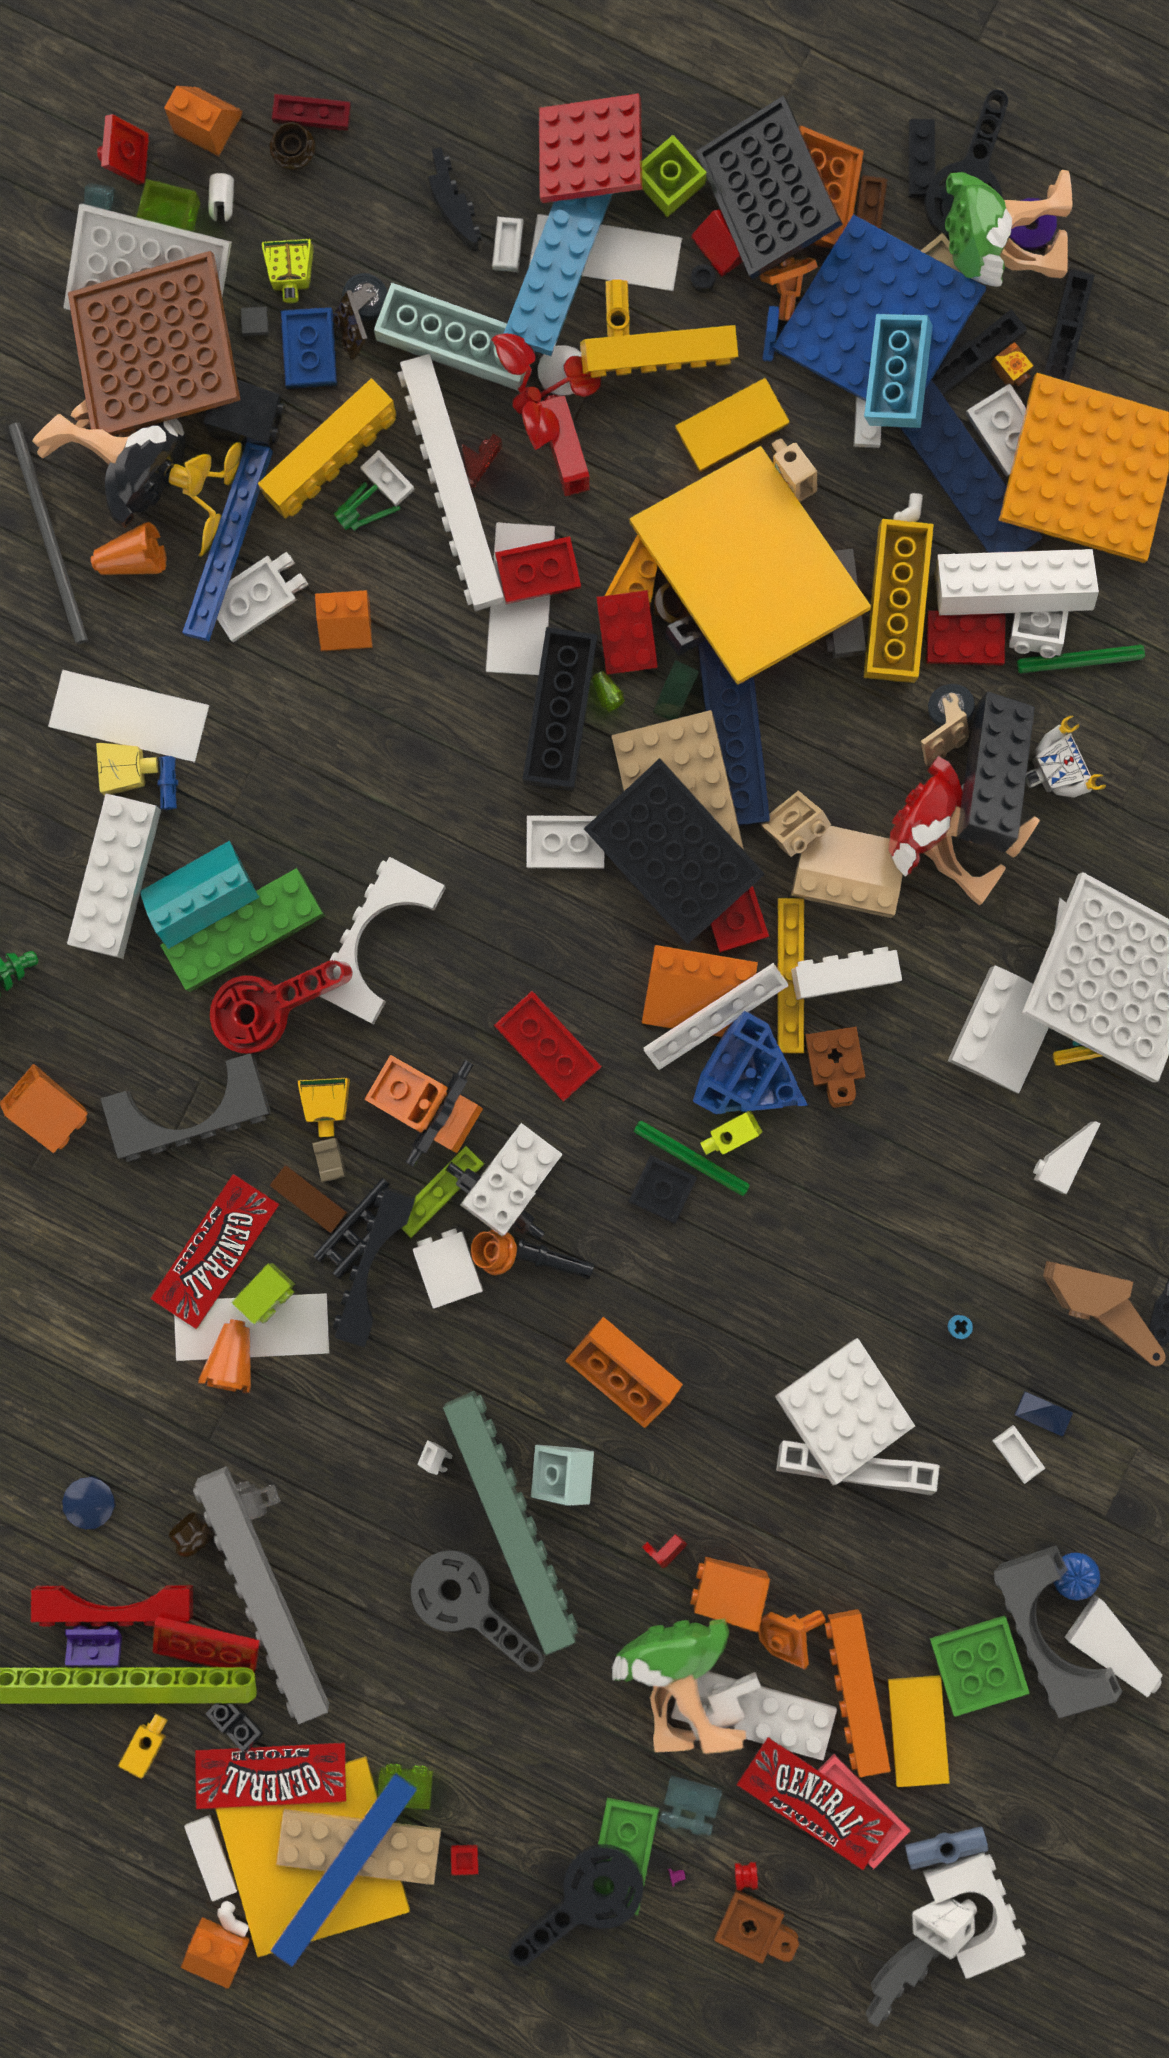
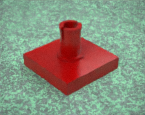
M113 114L105 116L103 146L97 150L101 167L137 185L145 183L149 133Z

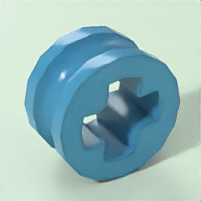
M955 1315L949 1320L948 1331L955 1338L964 1339L972 1333V1322L966 1316ZM957 1320L959 1322L963 1320L966 1322L964 1325L966 1331L964 1333L960 1331L955 1333L956 1325L954 1323Z

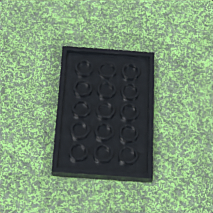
M784 95L696 151L703 169L707 172V179L747 272L752 279L757 278L843 225Z
M661 758L584 828L589 836L687 944L694 940L765 875L762 869Z

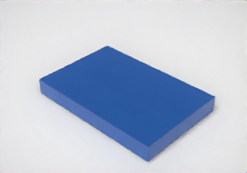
M332 307L281 311L286 389L337 385Z

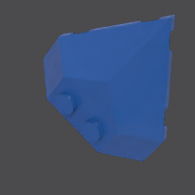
M744 1011L726 1029L701 1072L693 1098L694 1103L715 1114L808 1105L768 1023L747 1011Z

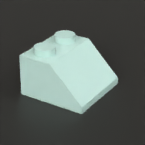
M535 1445L531 1497L564 1505L590 1504L594 1451L571 1447Z

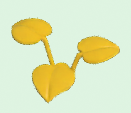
M236 442L229 449L224 462V470L221 472H209L211 456L208 454H202L184 463L185 467L175 464L170 471L169 483L183 488V494L190 496L209 512L210 517L207 519L203 531L202 548L199 554L201 557L210 551L222 516L216 514L211 507L196 495L202 490L207 476L224 478L225 485L233 483L243 454L242 443Z

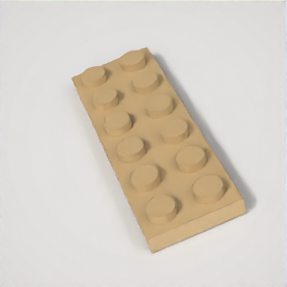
M284 1809L276 1865L326 1871L362 1819ZM393 1823L357 1875L434 1885L441 1829Z

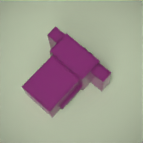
M671 1868L668 1869V1878L671 1881L672 1887L675 1886L677 1881L686 1879L684 1870L674 1872Z

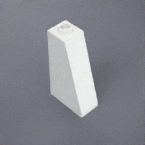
M1094 1594L1065 1638L1104 1667H1112L1114 1674L1148 1697L1150 1693H1155L1162 1682L1160 1679L1163 1675L1105 1602Z

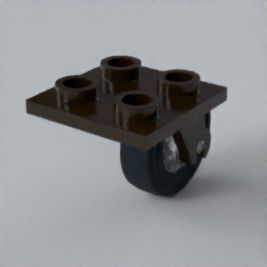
M367 273L356 274L346 282L342 291V300L334 313L335 325L337 328H340L342 334L343 349L345 352H348L350 360H354L367 340L362 321H371L379 317L388 293L386 286L379 278Z

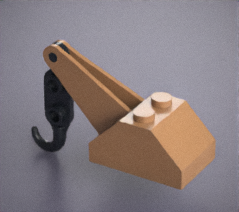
M1046 1261L1043 1277L1062 1308L1070 1310L1069 1315L1086 1320L1090 1319V1315L1093 1316L1146 1360L1147 1363L1154 1366L1164 1363L1166 1356L1162 1348L1163 1345L1169 1342V1279L1165 1289L1154 1303L1148 1328L1128 1299L1131 1295L1132 1281Z

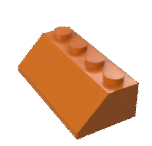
M604 1317L590 1330L565 1360L644 1428L670 1404L683 1385Z

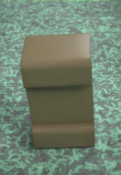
M337 1138L312 1143L321 1182L346 1177Z

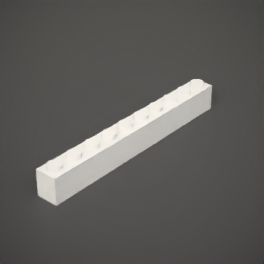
M430 354L400 362L402 371L397 373L401 386H407L409 395L405 396L409 412L414 410L416 420H412L416 436L422 435L424 444H420L423 459H429L431 468H428L427 472L431 484L436 483L439 491L434 493L438 508L443 507L446 514L445 517L441 518L445 531H451L453 541L449 542L453 557L458 555L461 565L456 566L460 581L466 580L468 589L464 590L467 604H473L474 610L478 611L504 603L502 590Z

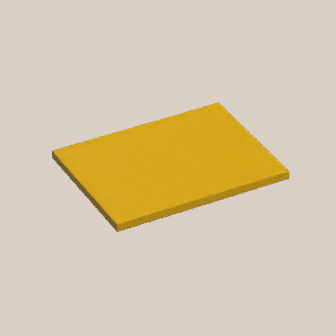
M761 446L629 518V523L737 685L871 609L867 599Z

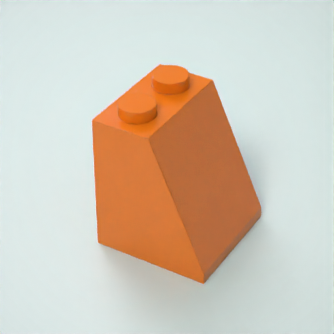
M176 86L164 107L173 132L176 135L217 156L220 155L243 113L242 110L198 87Z
M35 1064L28 1069L0 1102L3 1113L9 1120L52 1153L58 1148L62 1149L68 1143L69 1135L73 1130L81 1128L87 1120L86 1115L88 1113L85 1107Z
M705 1557L704 1564L699 1563L696 1578L700 1579L698 1589H693L690 1604L694 1605V1612L716 1620L725 1619L726 1623L758 1632L770 1582L767 1572Z

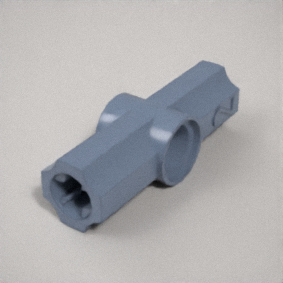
M982 1826L952 1834L940 1833L935 1838L905 1845L911 1870L941 1862L953 1863L958 1858L988 1851ZM945 1843L953 1844L951 1851L948 1853L940 1851L941 1846Z

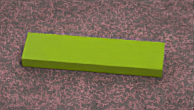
M467 1146L415 1197L408 1223L401 1228L410 1238L461 1189L456 1185L458 1179L445 1171L451 1162L463 1171L469 1168L475 1173L484 1165Z

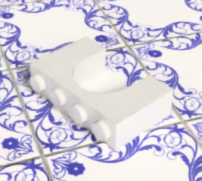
M984 1852L961 1857L953 1863H942L923 1871L936 1904L965 1892L980 1893L992 1902L993 1916L988 1928L981 1934L972 1937L956 1954L966 1979L1025 1955L1022 1948L1026 1944L1021 1930H1015L1012 1921L1016 1920L1015 1914L1010 1904L1005 1905L1002 1896L1006 1895L1001 1880H995L992 1871L996 1870L991 1855L985 1856Z

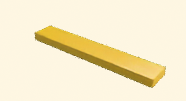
M778 898L777 969L789 985L777 993V1044L782 1053H804V999L796 1000L791 969L798 967L797 962L804 961V898Z

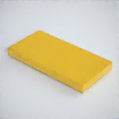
M766 378L679 423L675 426V429L697 469L701 472L789 425L790 421Z
M940 1675L888 1679L896 1786L907 1787L949 1783Z

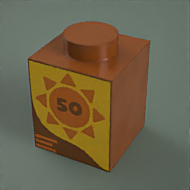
M1014 342L994 357L991 367L1006 386L1011 384L1013 387L1017 384L1019 387L1031 377L1029 374L1033 364Z

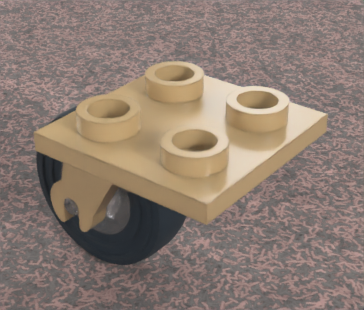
M943 685L936 689L929 699V716L933 723L940 728L921 741L924 761L927 766H930L937 756L944 759L949 751L961 747L969 738L968 723L973 718L975 712V701L970 691L961 685Z

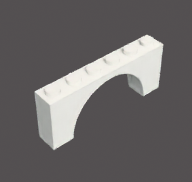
M391 857L388 858L387 862H381L376 872L379 877L375 885L371 883L365 892L364 897L367 900L363 908L358 906L352 917V920L355 921L351 930L346 929L340 940V943L343 945L339 953L334 952L329 960L348 963L353 972L351 980L320 996L372 1024H375L386 1002L369 989L359 971L357 949L362 932L375 916L395 906L417 905L434 911L446 889L445 885ZM339 966L335 967L333 971L335 979H338L341 975Z

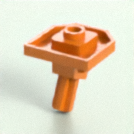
M790 257L781 262L780 266L760 275L762 282L770 285L776 284L778 293L781 294L778 317L780 320L789 321L794 313L796 296L800 297L803 274L818 267L815 259L795 260L794 257Z
M820 1610L801 1619L796 1615L785 1618L770 1612L761 1617L758 1630L759 1641L771 1655L805 1669L809 1665L806 1632L824 1624L826 1621Z

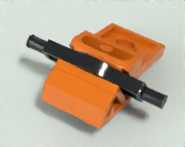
M389 1056L364 1100L419 1131L412 1144L414 1148L405 1161L415 1167L422 1153L425 1154L433 1140L458 1153L483 1110L479 1105L460 1095L468 1081L466 1078L474 1066L472 1063L464 1059L457 1074L454 1073L447 1086H444L394 1056Z

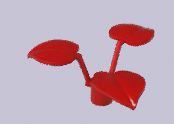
M509 333L496 335L491 340L496 347L497 355L504 368L514 375L525 373L522 384L518 387L520 393L513 399V407L522 415L528 437L534 449L537 450L553 440L558 435L560 429L555 413L549 408H542L541 398L570 382V387L574 394L582 397L590 396L600 387L601 379L600 377L591 378V373L583 374L582 357L571 356L565 361L563 366L567 378L562 379L540 393L536 387H526L532 371L529 365L535 361V353L532 347L525 343L524 338Z

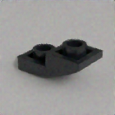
M215 1703L205 1713L222 1733H226L244 1753L264 1734L236 1703Z

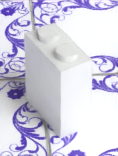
M456 1228L441 1233L442 1239L433 1241L429 1237L418 1241V1247L413 1249L433 1309L483 1291L464 1232L457 1233Z

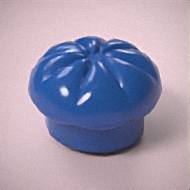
M1070 1553L1063 1556L1067 1571L1061 1579L1053 1582L1057 1591L1071 1600H1083L1093 1595L1100 1584V1571L1095 1561L1082 1553Z

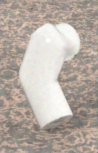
M917 493L910 494L909 507L902 512L895 513L894 520L916 522L920 518L923 495Z
M228 1901L223 1902L217 1912L223 1928L244 1938L249 1925L235 1919L233 1915L235 1910L234 1904Z

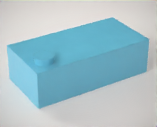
M876 314L864 418L869 426L921 428L933 327L928 315Z

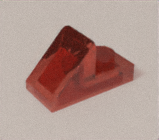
M495 434L489 440L486 438L478 449L480 454L462 444L469 482L473 488L476 487L503 447L502 439Z

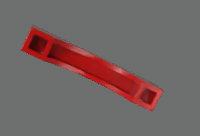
M167 1585L157 1594L144 1601L124 1606L98 1605L74 1595L64 1586H36L31 1590V1622H39V1626H53L55 1622H65V1626H79L81 1622H91L92 1626H105L107 1622H118L119 1626H130L134 1622H144L146 1626H154L157 1617L183 1623L190 1621L193 1617V1585Z

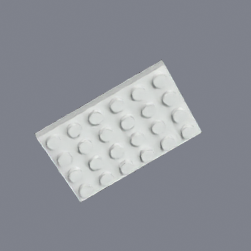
M79 204L64 309L70 310L68 292L207 251H212L215 255L220 289L223 295L232 242Z

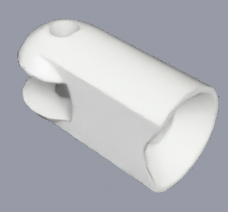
M218 173L210 176L209 215L214 221L217 220V206L224 205L225 221H228L232 216L234 179L227 174Z

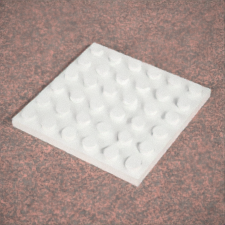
M1084 872L1078 874L1022 1013L1149 1081L1158 1082L1169 1056V919Z

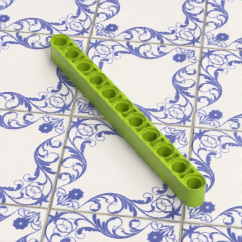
M245 1667L0 1668V1704L248 1703L257 1695L255 1674L251 1669Z

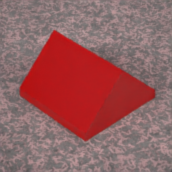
M721 209L713 211L691 235V238L720 277H722L742 263L743 260Z

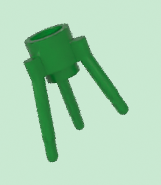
M364 482L343 505L337 508L338 511L334 515L345 530L351 527L355 531L362 525L400 510V506L388 508L358 521L357 519L360 517V514L356 508L378 489L377 485H373L357 499L368 485Z

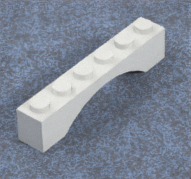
M784 1440L781 1442L776 1471L828 1479L806 1444ZM872 1458L842 1481L932 1495L937 1491L939 1465L916 1461Z

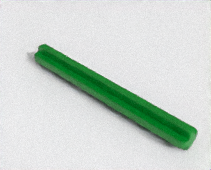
M1143 645L1065 653L1060 656L1055 655L1052 658H1045L1043 656L1021 658L1017 661V669L1019 673L1142 660L1145 657V649Z
M639 1121L634 1129L636 1134L739 1195L744 1196L750 1185L647 1123Z

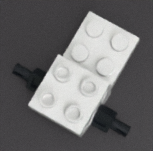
M521 1123L481 1176L469 1168L463 1171L453 1162L448 1165L445 1171L457 1178L456 1185L468 1193L461 1206L499 1235L504 1236L509 1228L513 1227L521 1234L527 1231L539 1241L545 1231L532 1223L535 1218L526 1212L524 1208L562 1156V1153Z

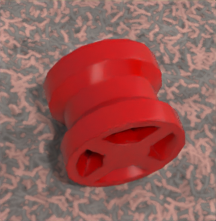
M750 1862L748 1865L734 1863L736 1890L741 1891L744 1887H750L752 1890L758 1889L756 1862Z

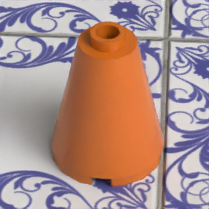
M151 522L143 523L95 549L93 556H91L93 569L101 575L162 573L166 569V554L164 545H158L156 539L160 537L158 530Z
M230 1319V1323H224L201 1372L199 1384H204L207 1380V1386L234 1392L236 1389L242 1390L243 1387L242 1393H250V1328L245 1327L246 1322Z

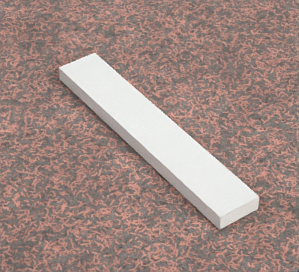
M772 963L645 1046L644 1052L657 1069L660 1070L734 1022L744 1011H751L789 985L775 964Z

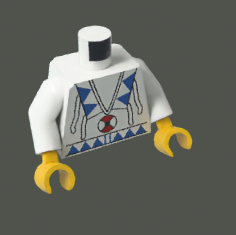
M1074 716L1064 718L1061 725L1056 726L1045 734L1036 747V756L1032 759L1035 769L1026 773V783L1030 788L1042 783L1047 792L1053 791L1059 796L1077 797L1091 792L1092 789L1103 790L1106 785H1096V779L1103 775H1090L1071 735V732L1079 728V724L1073 728H1070L1067 724L1068 720Z

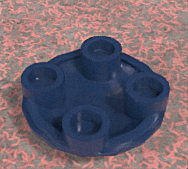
M94 1476L80 1478L73 1482L65 1491L62 1500L63 1511L68 1521L74 1526L85 1530L96 1529L105 1524L116 1506L114 1495L109 1486Z

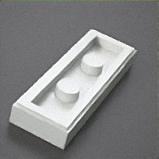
M211 1815L186 1824L184 1827L211 1900L215 1901L237 1892V1885Z

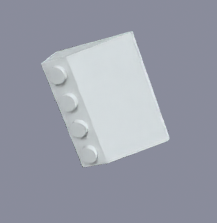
M996 965L990 967L948 1062L1019 1093L1049 1028L1022 1013L1033 984Z

